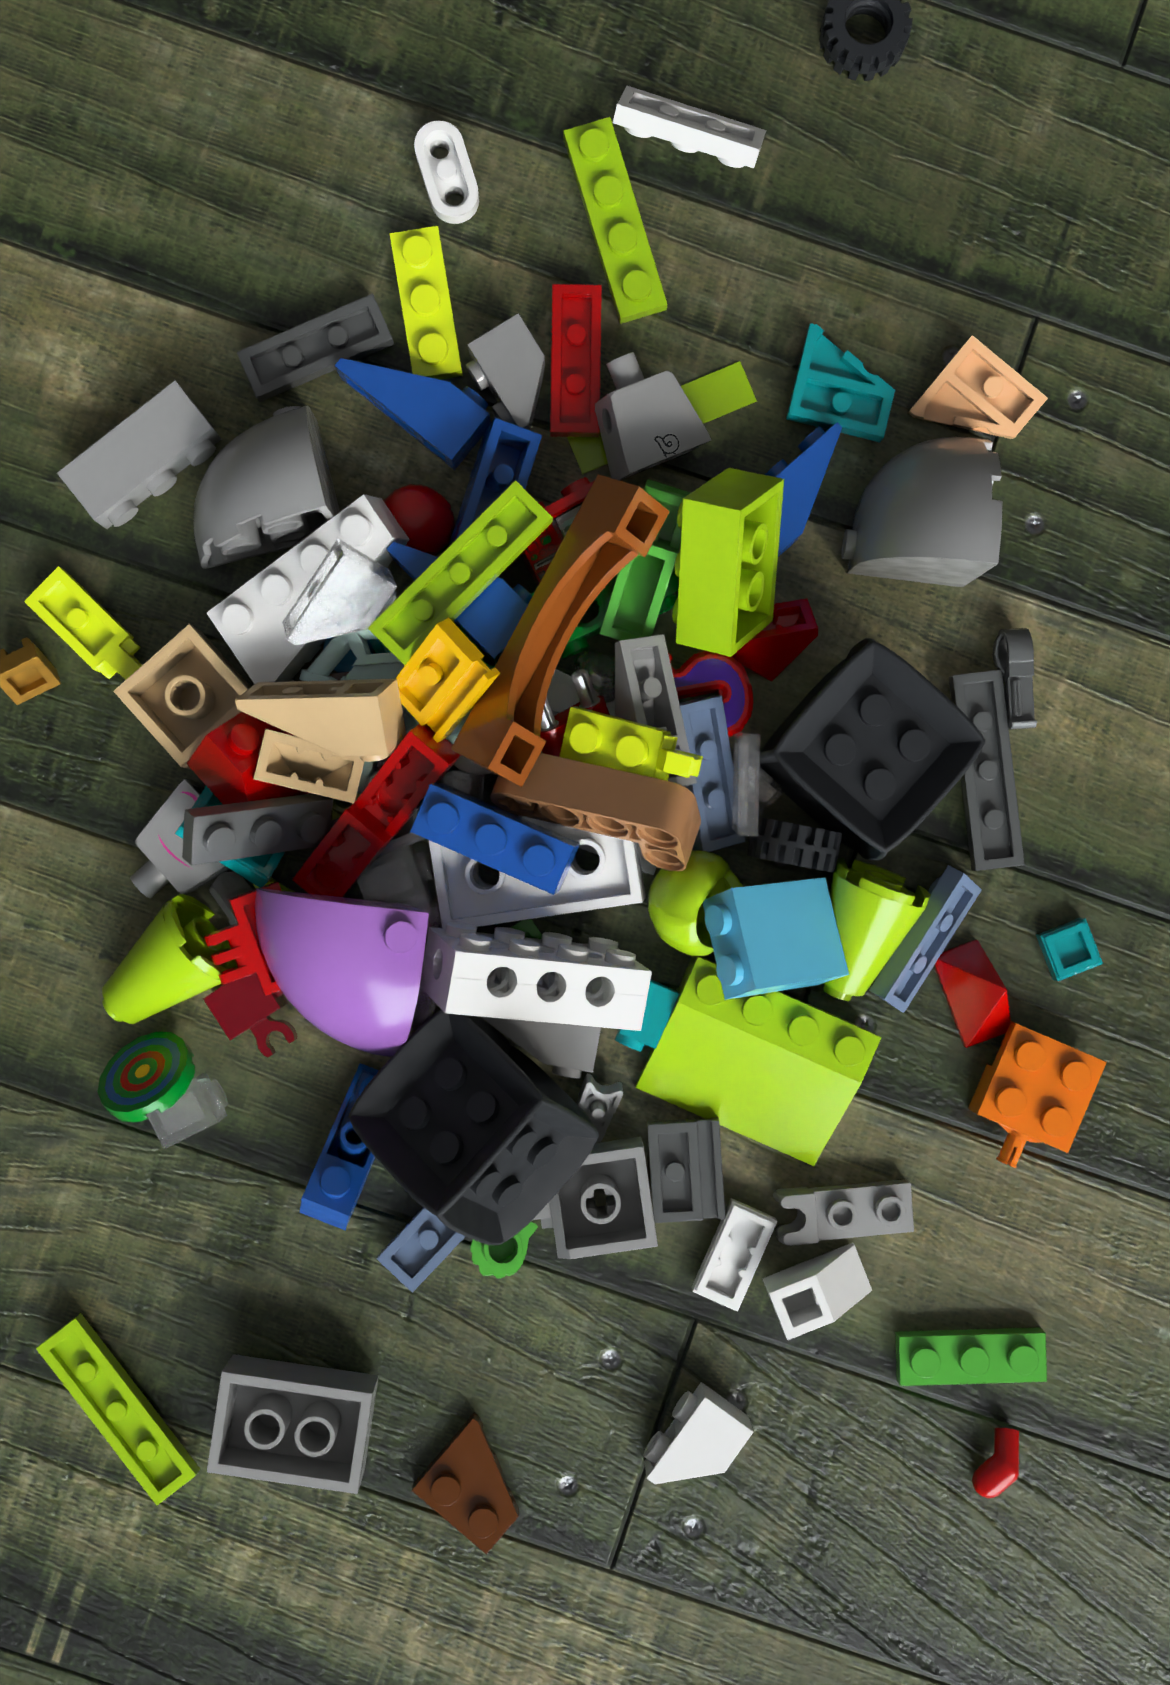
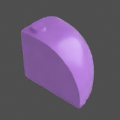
M256 888L255 915L260 947L276 984L287 1000L305 1019L333 1039L357 1050L374 1055L392 1057L406 1043L413 1022L420 988L429 913L407 904Z

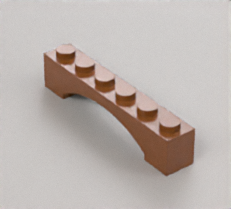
M597 475L494 667L500 672L499 676L473 706L451 750L520 787L523 786L546 743L544 739L540 738L544 705L553 674L571 635L590 605L613 577L638 555L646 557L670 512L640 486Z

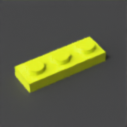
M438 226L389 233L412 373L439 380L463 376Z

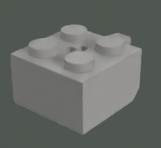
M641 1137L595 1143L592 1151L579 1169L533 1219H541L542 1229L554 1228L558 1258L576 1259L658 1247L645 1152ZM595 1189H604L605 1194L609 1195L606 1197V1205L596 1206L595 1199L591 1198L594 1196Z

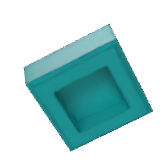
M1078 918L1036 935L1054 981L1066 979L1103 964L1086 918Z

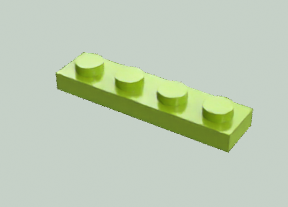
M607 117L564 130V143L619 323H626L667 310L665 294L611 118Z
M515 480L368 629L406 665L435 625L448 617L454 621L553 522V517Z
M81 1313L36 1348L156 1506L197 1475L200 1467Z

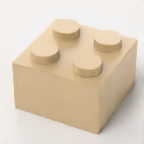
M188 624L113 692L180 767L191 769L187 762L208 733L241 712L237 710L235 699L251 688V686L202 631Z

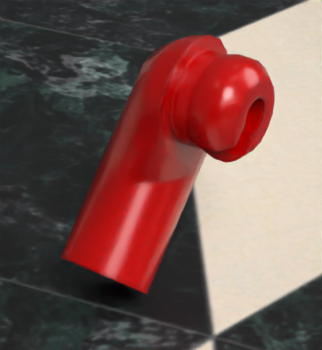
M1009 1428L994 1429V1454L975 1470L972 1477L974 1489L985 1498H995L1018 1479L1019 1430Z

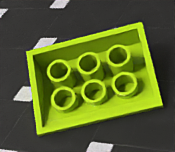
M692 956L677 992L680 995L656 1049L652 1048L635 1088L705 1119L718 1117L719 1125L814 1166L859 1089L882 1037L781 991L725 1000L722 985L717 976L716 962L702 956Z

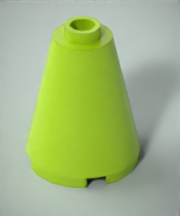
M844 858L837 860L835 872L832 875L830 898L849 975L824 983L823 990L827 994L844 1001H851L852 996H863L926 909L931 894L925 888L918 885L915 893L903 887L906 878L894 872L859 860H854L851 868H848Z
M184 894L175 896L163 905L102 988L103 1007L110 1017L116 1021H124L128 1024L140 1022L221 984L218 974L226 969L237 966L235 959L220 965H214L211 955L230 948L227 940L218 945L207 946L204 936L217 931V929L209 921L215 914L206 905L194 897Z

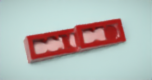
M418 724L411 729L355 803L340 816L292 880L308 894L344 898L422 804L429 785L439 783L460 758V754L451 750L453 744L446 738L437 743L432 738L435 732L427 724L423 726Z

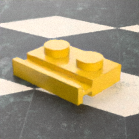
M449 617L435 625L395 678L398 681L401 704L421 726L427 724L435 732L432 738L437 743L447 738L500 674L496 668L489 669L481 660L484 655Z

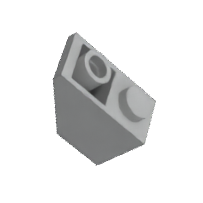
M518 313L467 344L471 361L466 364V368L479 390L482 391L488 387L497 403L492 406V410L496 418L531 431L545 372V355Z

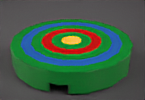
M153 1032L136 1038L122 1047L108 1061L103 1070L97 1091L102 1105L111 1115L124 1122L147 1120L149 1118L145 1114L151 1113L156 1109L162 1113L171 1108L186 1093L195 1075L192 1050L183 1038L172 1032Z

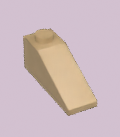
M397 679L257 682L235 699L237 710L334 754L339 756H360V759L366 762L379 761L389 757L391 752L407 735Z

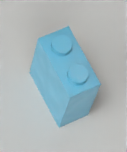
M825 877L731 888L705 899L702 903L705 912V925L710 934L717 964V976L721 982L725 1000L820 985L849 975Z

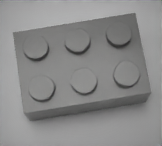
M233 1354L221 1373L207 1472L358 1494L365 1472L379 1375Z

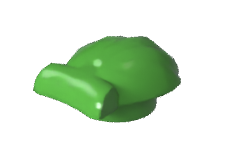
M530 1222L518 1234L500 1245H487L472 1240L470 1245L472 1261L479 1266L482 1276L494 1275L496 1278L501 1279L505 1276L514 1275L524 1262L529 1238L538 1226Z

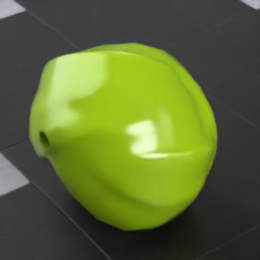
M692 850L685 870L668 871L660 869L650 885L648 912L657 934L664 942L687 955L706 956L714 952L710 934L705 925V912L702 904L704 900L728 889L743 887L730 870L729 864L722 857L708 851Z

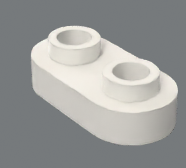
M439 120L429 122L418 131L415 137L414 148L432 209L441 220L447 223H463L476 213L479 206V192L462 135L449 122ZM438 147H444L449 151L448 155L442 159L433 157L432 152ZM454 193L460 194L464 198L462 203L456 206L446 202L448 196Z

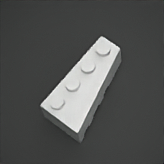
M363 494L209 610L207 615L254 684L257 682L294 681L295 675L305 663L312 660L321 649L320 645L331 631L352 611L351 607L366 589H370L393 561L387 548L393 542L406 545L409 538L382 498Z

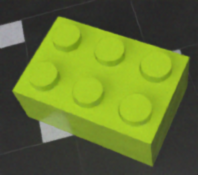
M727 468L683 498L677 514V524L681 529V549L675 561V574L679 577V589L672 614L673 622L677 624V644L731 657L773 621L784 479Z

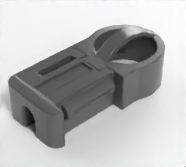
M1028 628L1001 629L994 641L992 656L997 670H1002L1009 730L1036 728L1037 720H1035L1032 679V676H1034V650L1031 633Z

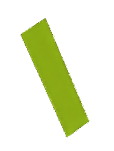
M740 361L681 386L703 424L757 402ZM601 433L599 437H567L582 474L608 464Z

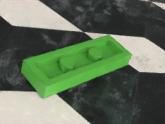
M1041 1327L895 1332L896 1376L900 1386L1047 1382L1046 1332Z

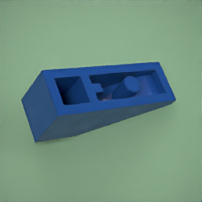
M340 358L335 364L341 380L454 471L481 439L485 429L491 423L490 415L486 411L489 406L488 403L477 392L467 386L461 391L448 381Z
M393 542L387 548L392 559L414 581L438 558L437 556ZM497 577L454 622L497 664L532 595L519 583L512 589L503 579Z

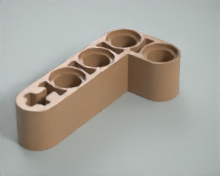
M540 753L522 787L498 775L490 795L491 801L496 806L516 815L639 843L645 860L658 868L668 871H683L686 869L701 825V817L695 795L688 788L680 784Z

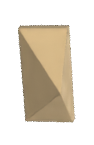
M265 729L253 779L355 803L365 761H362L360 756H339L297 736Z

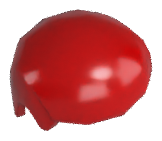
M409 484L395 489L383 500L409 538L405 546L435 556L449 543L455 526L454 514L451 510V505L445 497L433 488L422 484Z

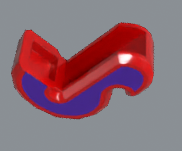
M703 651L694 654L679 669L672 668L678 699L715 693V696H722L729 738L743 730L751 717L754 702L752 686L741 663L732 656ZM669 654L670 663L672 661L671 654Z

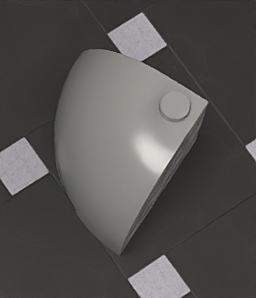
M290 406L275 411L273 417L250 427L230 441L209 465L198 488L193 512L195 543L203 569L292 548L340 512L318 422L309 406Z
M942 437L916 444L888 461L874 475L865 488L855 512L853 529L845 530L841 556L842 559L849 560L847 573L964 587L999 563L1003 501L992 500L994 481H1000L1002 477L998 453L987 451L992 449L993 442L988 439L971 437Z

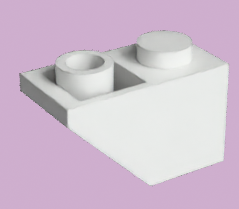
M854 1243L762 1278L787 1340L835 1322L872 1291Z
M701 1382L693 1394L687 1391L679 1399L672 1413L675 1419L666 1432L658 1431L646 1446L643 1457L646 1458L644 1461L646 1478L654 1484L725 1473L754 1432L749 1416Z

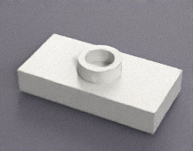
M731 1198L725 1210V1219L720 1221L691 1287L692 1291L738 1312L777 1224V1219Z

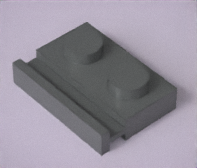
M719 1118L647 1121L654 1223L700 1221L704 1218L725 1219Z

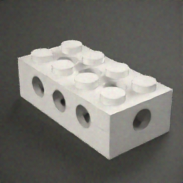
M520 816L523 819L580 843V845H590L599 854V865L597 869L591 871L582 869L574 857L561 890L553 895L500 871L497 884H487L479 875L480 862L429 840L443 929H446L447 922H461L478 927L643 903L646 898L639 848L636 842Z
M447 922L446 929L429 927L420 987L444 1013L641 1031L652 971L636 961V954L618 949V942L590 937L588 944L573 943L572 937L553 932H544L542 939L525 937V932L507 927H496L494 934L476 932L477 927L461 922Z

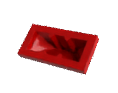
M808 599L774 604L773 621L732 657L772 682L818 636V626Z
M974 939L943 951L934 968L964 1047L968 1048L1005 1034L1011 1023L1007 989L979 941Z

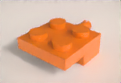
M1011 1021L993 1065H986L968 1107L974 1113L998 1123L1008 1132L996 1160L1016 1168L1026 1141L1045 1143L1068 1153L1107 1062Z

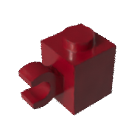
M256 973L224 984L203 998L229 1040L250 1029L256 1038L258 1049L266 1057L276 1053L269 1041L272 1031L283 1033L289 1044L297 1039L296 1030L289 1022L270 1017L271 1014L288 1004L283 996V992L280 990L265 996Z

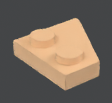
M972 335L908 414L917 419L1013 439L1048 398Z

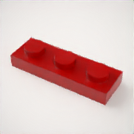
M552 284L550 437H599L600 429L595 412V403L600 400L602 285Z

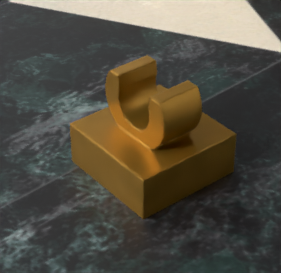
M27 637L22 639L24 647L10 654L4 648L0 650V687L16 705L61 684L57 669Z

